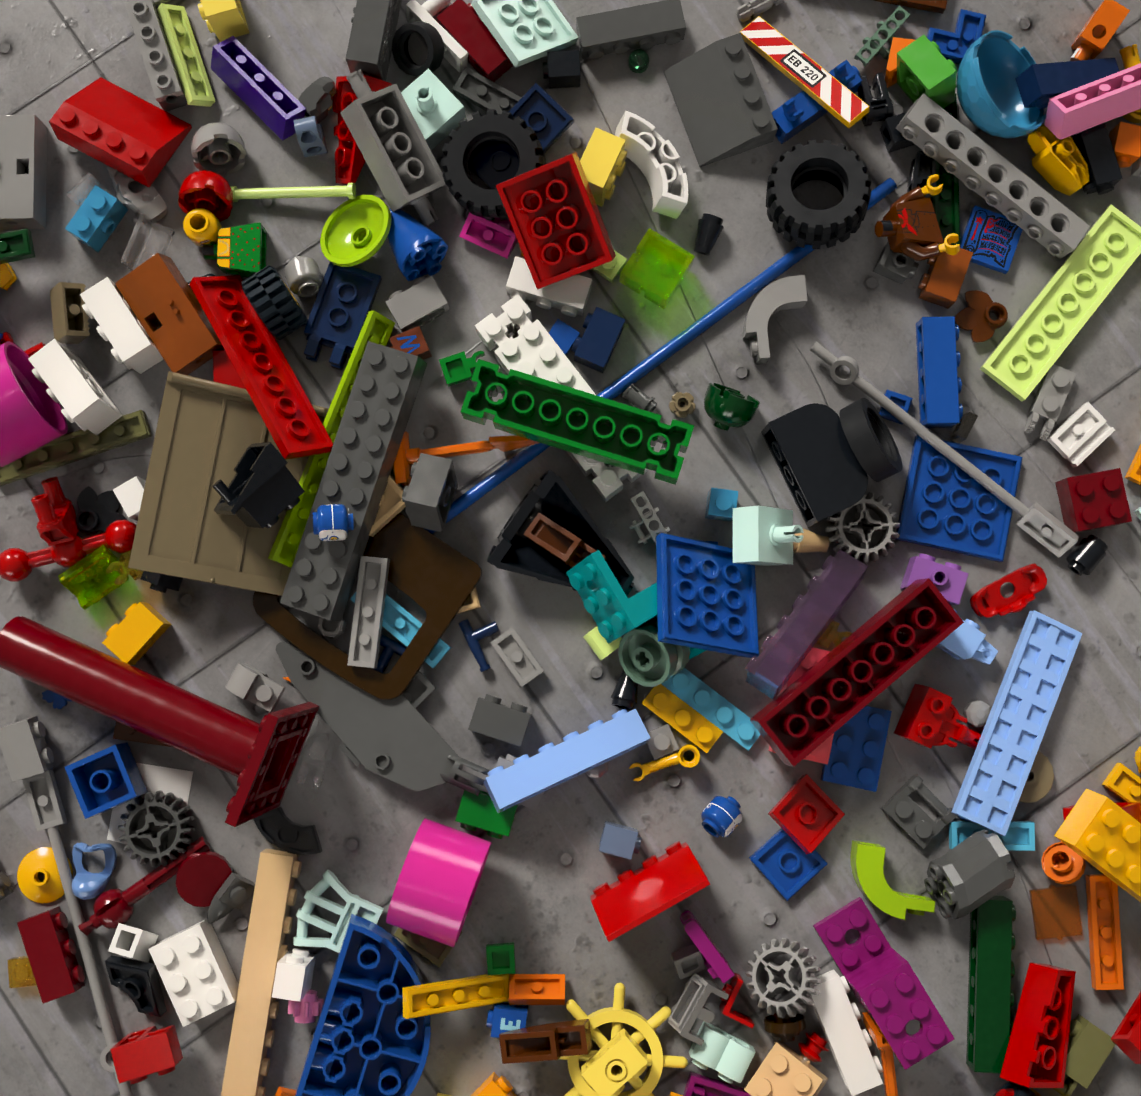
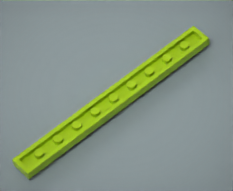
M374 310L369 311L323 422V426L333 443L367 342L370 341L386 346L395 322ZM330 452L309 456L299 481L300 486L305 492L299 496L300 502L292 509L287 510L268 559L292 568Z

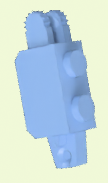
M969 619L962 620L964 623L936 646L956 660L973 658L986 665H990L998 653V650L984 639L986 634L979 631L981 627Z

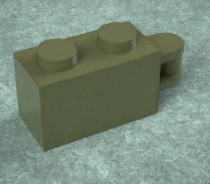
M1079 1014L1076 1019L1070 1022L1065 1070L1068 1078L1064 1082V1088H1052L1062 1096H1070L1078 1083L1087 1089L1116 1045L1111 1040V1036Z

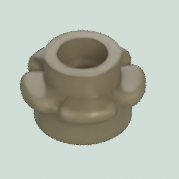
M687 392L675 393L672 396V401L669 403L670 411L679 418L687 417L688 414H692L695 410L694 397ZM681 402L685 403L684 407L680 406Z

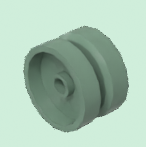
M654 617L624 635L619 644L618 654L622 668L634 682L644 687H655L683 670L689 661L690 647L658 642L657 617Z

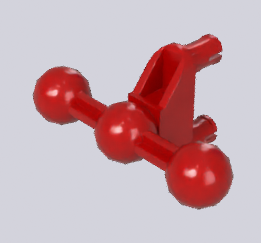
M57 476L47 478L41 482L45 494L33 497L31 502L39 519L37 523L39 535L51 547L29 553L20 548H9L0 554V576L10 582H19L27 578L33 568L56 562L65 568L75 567L83 562L86 554L109 548L117 553H128L132 550L136 525L128 520H117L106 528L105 533L82 539L77 536L79 530L76 524V512L72 501L69 498H65Z

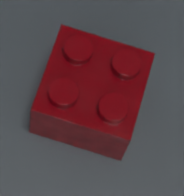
M1120 468L1069 477L1055 482L1064 525L1073 532L1078 533L1132 521Z

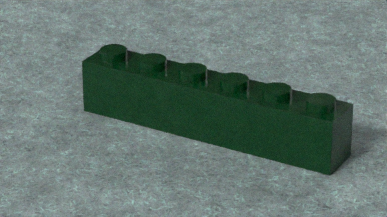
M994 896L970 912L966 1064L974 1072L1001 1073L1009 1036L1013 1028V1021L1010 1018V1007L1014 1005L1011 978H1014L1015 967L1013 961H1011L1012 950L1015 949L1012 921L1014 922L1016 919V908L1013 901L1004 896Z

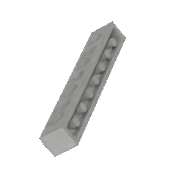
M924 93L913 103L895 128L902 133L905 139L916 144L927 156L940 163L948 173L955 175L968 189L974 190L985 199L987 204L999 210L1010 222L1018 225L1030 238L1037 240L1047 248L1050 254L1057 256L1059 259L1074 251L1090 226Z

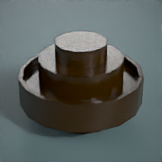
M775 1013L764 1018L765 1031L772 1033V1036L777 1037L780 1042L794 1041L795 1036H798L800 1031L806 1028L805 1016L796 1013V1017H789L786 1013L785 1018H780Z

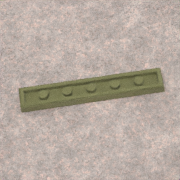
M139 410L121 416L98 435H95L88 429L86 431L81 429L63 435L20 459L0 467V486L151 437L152 434L145 412Z

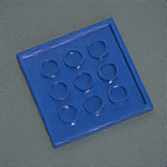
M916 435L898 523H900V527L896 531L899 534V538L895 540L1003 562L1013 510L920 436ZM943 440L1012 496H1016L1023 457Z
M664 533L657 535L658 642L753 659L758 657L755 565L733 563V548Z

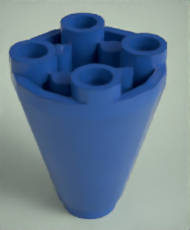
M390 208L391 227L387 238L403 276L406 280L412 281L427 274L432 276L438 273L442 267L440 263L446 255L448 245L439 235L404 210L399 209L392 212Z

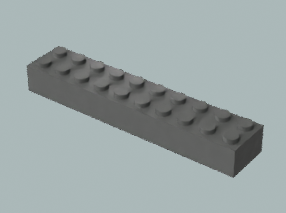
M370 341L367 342L280 601L281 604L330 621L342 620L360 566L361 556L364 554L371 528L374 525L380 507L382 495H384L388 483V477L391 474L427 363L419 356ZM343 504L347 508V513H353L354 530H348V536L345 540L321 541L318 535H314L313 512H317L320 505Z

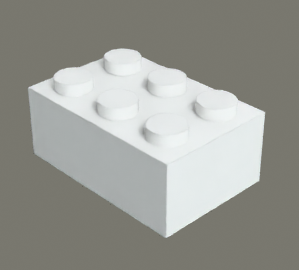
M106 277L80 294L85 302L82 305L84 311L91 319L95 318L99 326L96 327L98 333L105 341L109 340L114 348L111 349V353L120 364L124 363L129 370L134 369L142 374L164 359L110 278Z
M56 339L50 341L28 358L34 366L32 373L40 382H45L49 387L46 390L48 395L56 403L60 402L64 407L61 410L62 414L69 422H76L83 431L88 429L95 435H98L122 416L82 360Z
M208 918L156 943L148 949L183 1027L236 1001L239 984L212 924L208 923Z

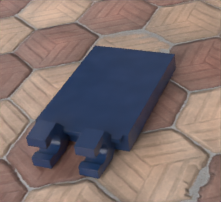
M331 262L329 263L304 329V334L307 336L306 340H308L304 351L307 360L317 362L322 345L333 348L329 360L331 367L339 370L343 369L347 353H352L367 314L371 311L382 281L380 275L352 266L341 267Z

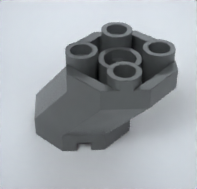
M985 829L975 832L942 857L930 861L927 870L928 878L924 879L925 888L930 895L935 897L938 902L939 911L945 919L952 917L956 920L964 917L999 892L1011 888L1015 879L1014 869L1008 871L1007 863L1011 862L1010 853L997 834H988L989 831Z

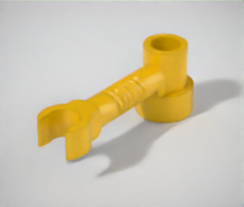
M687 744L682 746L678 753L643 764L635 762L631 764L629 769L634 767L641 768L642 775L633 779V781H641L645 775L669 766L671 767L672 765L681 764L687 768L694 767L700 760V752L694 745ZM690 750L694 753V757L686 759L684 753Z

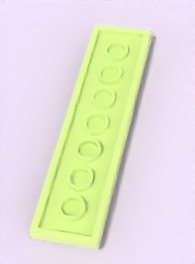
M1113 205L1107 207L1075 250L1072 251L981 366L980 370L1021 402L1026 400L1141 254V227Z

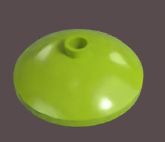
M359 195L355 199H348L338 206L329 216L322 229L320 245L324 256L334 265L341 267L358 265L374 256L385 243L390 231L391 213L388 206L374 195Z

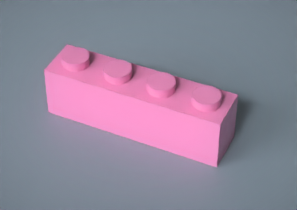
M1141 63L1049 98L1050 102L1048 103L1044 125L1061 140L1141 109Z

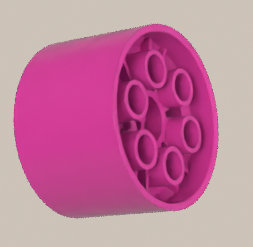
M10 341L0 345V467L20 459L63 436L68 431L67 420L61 412L60 402L56 403L46 392L49 388L47 384L40 382L32 373L34 366L28 360L30 357L19 346Z
M425 818L415 835L399 875L389 905L386 923L454 948L472 904L492 842Z

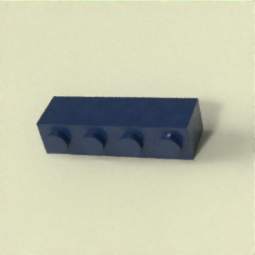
M1115 58L1032 64L1015 80L1024 108L1037 107V109H1044L1048 107L1049 98L1120 71Z

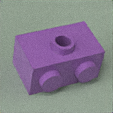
M920 553L919 556L909 558L900 589L905 590L915 580L929 578L951 606L959 605L969 573L961 571V566L945 562V565L936 563V558L930 555Z

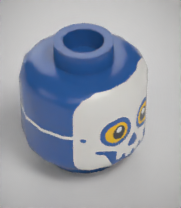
M343 504L320 505L317 512H313L314 535H318L321 541L345 540L348 536V530H354L353 513H347V508Z
M723 796L714 797L701 813L703 828L713 837H728L742 821V813L739 810L741 808L740 804L730 796L727 798Z

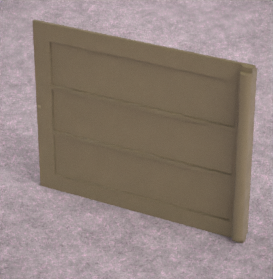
M168 371L128 568L278 596L283 595L291 568L268 559V556L287 509L278 515L280 517L278 522L268 529L266 527H247L236 514L224 515L217 514L214 511L221 496L212 487L213 484L221 479L227 487L236 475L234 468L251 444L271 442L279 451L246 389ZM312 405L323 424L328 408ZM309 456L286 460L288 463L285 466L298 483Z

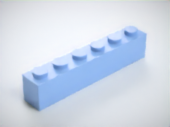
M626 708L612 715V720L605 723L602 720H598L587 727L588 731L584 733L572 732L563 737L564 742L554 746L553 742L546 744L538 749V754L530 758L528 754L522 755L513 760L514 765L506 769L503 766H499L487 773L489 777L485 778L484 785L497 813L505 811L646 744L650 740V736L636 708L629 712Z

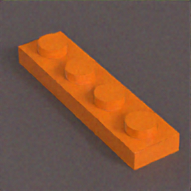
M1104 874L1085 875L1092 988L1095 990H1124L1118 885Z

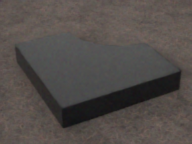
M113 955L105 960L111 985L120 988L128 994L135 1003L138 1012L161 1017L167 1011L155 964Z

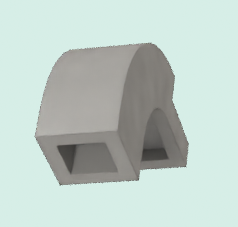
M805 275L789 276L772 282L752 302L744 320L742 335L743 339H753V341H750L751 357H755L756 364H766L770 359L767 329L769 319L779 311L803 308L807 303Z

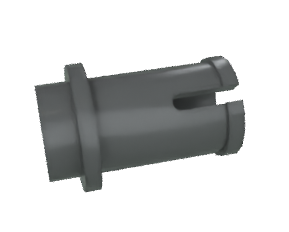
M633 383L622 395L624 399L636 408L653 412L657 406L654 397H648Z

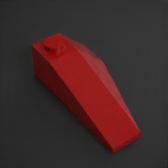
M364 75L372 92L392 85V83ZM338 76L335 85L337 94L333 99V112L338 113V125L334 127V136H337L339 139V147L335 151V178L337 184L347 185L348 183H356L365 159L340 113L358 98L349 81H347V76Z

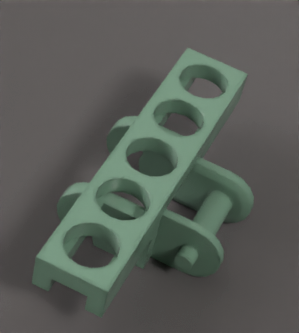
M899 5L885 22L880 21L877 24L878 30L871 38L865 37L863 39L864 46L855 55L854 59H859L864 67L878 54L888 60L891 46L886 49L884 45L887 41L892 44L893 37H896L895 33L907 21L910 14ZM898 13L904 15L901 21L895 18ZM890 22L896 25L894 29L888 26ZM881 31L887 37L884 40L878 37V33ZM866 50L871 54L867 59L862 57Z

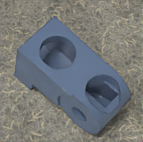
M316 116L295 119V132L304 157L328 153L322 125L318 124Z

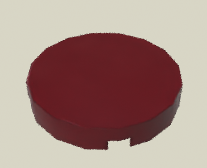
M216 852L193 853L183 860L177 870L176 887L178 894L185 902L193 906H210L215 894L232 873L231 865L224 856Z

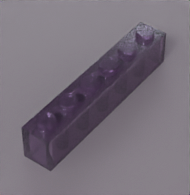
M841 549L834 557L830 555L821 568L824 570L821 575H814L807 586L809 591L806 595L802 596L800 594L792 605L794 610L790 616L785 614L776 627L778 632L775 636L769 635L761 647L763 651L759 657L754 655L745 668L748 671L746 682L774 700L862 582L868 566Z

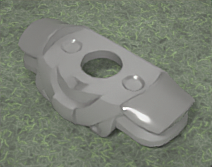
M106 166L112 180V186L117 194L116 198L125 207L132 210L135 215L139 213L144 220L151 223L157 222L166 216L167 205L153 185L150 187L144 185V189L141 192L133 193L129 190V185L135 180Z

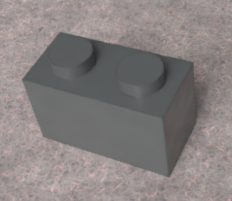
M486 694L485 699L479 697L468 730L521 747L532 715L527 713L528 707L513 702L511 707L500 704L501 698Z

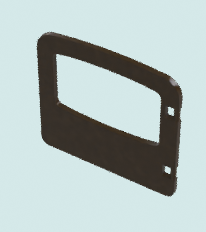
M398 513L373 537L369 536L363 556L390 559L388 581L412 598L427 614L426 620L389 673L382 674L367 667L348 666V654L325 640L296 618L280 603L278 595L256 591L253 595L255 612L277 632L335 674L383 700L397 698L408 688L482 577V570L478 564L424 528L411 526L410 519L401 513Z

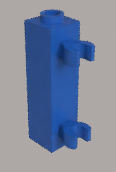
M847 60L828 72L851 92L856 93L862 82L860 72L855 66H851ZM801 91L772 112L778 128L775 136L783 144L828 111L806 92Z

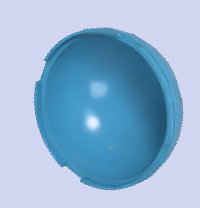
M993 30L982 35L967 49L959 65L956 77L957 96L964 114L980 130L992 136L1016 138L1033 132L1046 119V114L1043 115L1044 109H1037V107L1024 108L1015 80L1016 77L1032 64H1036V62L1025 47L1019 48L1010 40L1013 38L1012 35L1003 31Z

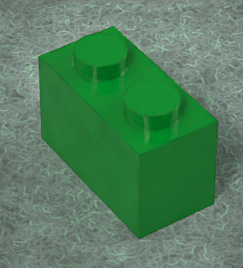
M464 790L455 821L461 823V828L470 831H476L477 828L487 830L488 836L502 839L503 835L509 837L518 804L497 813L488 792L480 790L479 796Z

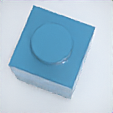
M711 488L708 491L705 518L732 522L733 508H737L738 491Z

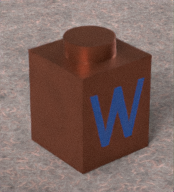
M420 326L389 338L392 343L390 348L419 356L422 360L432 357Z

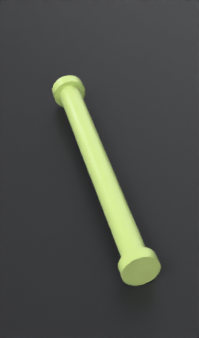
M348 183L347 186L240 189L237 186H231L233 202H238L239 199L347 196L349 199L356 198L355 183Z

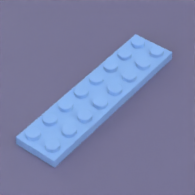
M1035 610L1029 611L951 813L1000 836H1006L1081 639V632Z

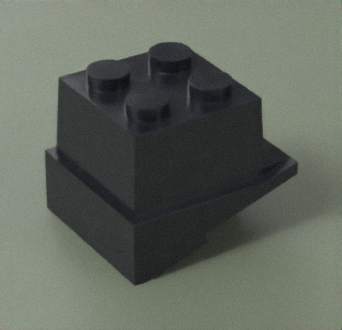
M271 442L255 443L246 449L234 468L236 475L228 487L221 479L213 484L212 487L221 496L214 511L217 514L224 515L236 514L247 527H266L268 529L280 519L278 515L283 510H290L300 502L299 496L305 491L285 466L288 462Z

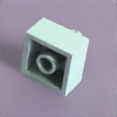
M429 68L401 92L430 150L444 140L452 129L455 130L460 126L459 122L462 119H466L464 106Z
M759 505L733 508V563L760 566L793 565V542L799 543L804 538L803 535L795 536V533H804L801 525H793V510Z

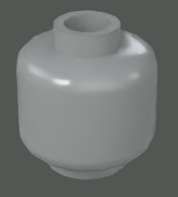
M296 256L285 266V278L290 290L294 294L310 297L319 291L323 278L317 262L313 258Z

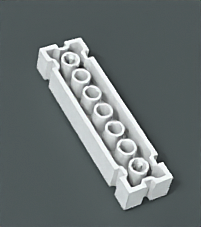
M519 294L501 306L502 314L496 318L491 313L475 325L477 335L489 351L496 348L494 351L496 360L507 374H509L510 369L596 395L540 321L537 319L533 323L531 322L533 320L531 310ZM511 332H518V337L513 339V336L509 338V334ZM566 451L585 477L592 473L595 477L592 480V486L605 502L623 490L622 481L626 478L632 483L642 476V474L617 466L611 467L609 465L607 467L604 462Z

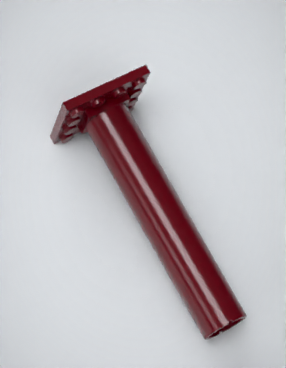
M24 616L13 618L0 631L1 668L238 777L237 786L239 788L236 795L230 799L227 805L226 812H228L225 823L237 827L280 806L319 705L307 702L271 712L265 715L259 724Z

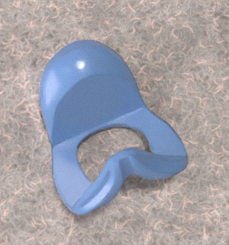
M80 842L73 846L72 860L76 870V875L72 880L73 894L80 899L88 900L99 896L105 890L117 862L116 850L113 845L100 843L88 846V844ZM103 850L105 854L104 870L99 873L88 872L82 864L83 852Z

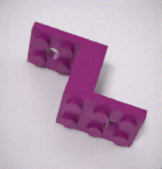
M856 898L813 925L855 997L871 1014L905 1070L955 1039L910 964L890 946L862 898ZM850 929H856L859 933L858 940L852 944L845 941V933ZM910 1020H918L920 1022V1029L916 1034H908L906 1032V1024Z

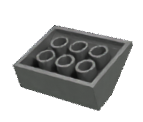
M741 33L715 41L664 70L665 78L699 167L773 142L778 128Z

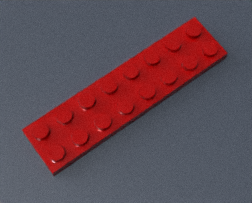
M240 275L193 277L189 285L284 459L331 452L332 440L275 338L246 297L242 289L241 282L243 280Z

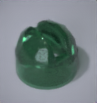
M637 49L631 52L628 66L632 72L643 73L647 70L649 56L646 51ZM637 56L641 57L643 64H639Z

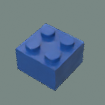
M128 742L115 744L64 767L85 819L102 814L148 792Z

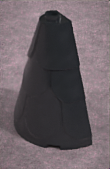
M551 470L546 471L540 477L542 482L539 486L534 484L506 522L497 537L499 544L497 547L494 545L491 548L487 562L499 569L536 577L541 581L572 587L566 574L571 568L523 535L536 515L541 513L606 556L611 562L609 564L611 571L627 596L634 586L632 582L634 576L609 539L603 537L588 512L583 510L562 478Z

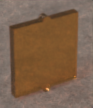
M1050 885L1049 888L1029 890L1035 938L1037 940L1049 938L1062 940L1063 937L1083 935L1075 885L1060 887Z

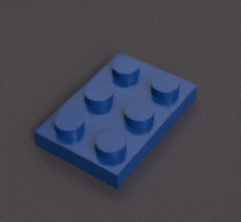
M865 706L834 732L828 765L823 764L820 780L876 792L892 711Z

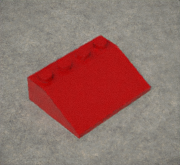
M102 77L65 100L49 121L58 140L147 187L152 185L192 129L191 124Z
M577 152L496 185L537 289L605 264L615 258L614 249Z
M678 841L665 849L667 853L658 858L656 855H653L641 862V868L634 872L632 869H628L617 876L618 881L611 885H608L607 882L603 883L593 890L594 894L590 896L591 902L608 942L710 885L709 880L686 842L681 844Z

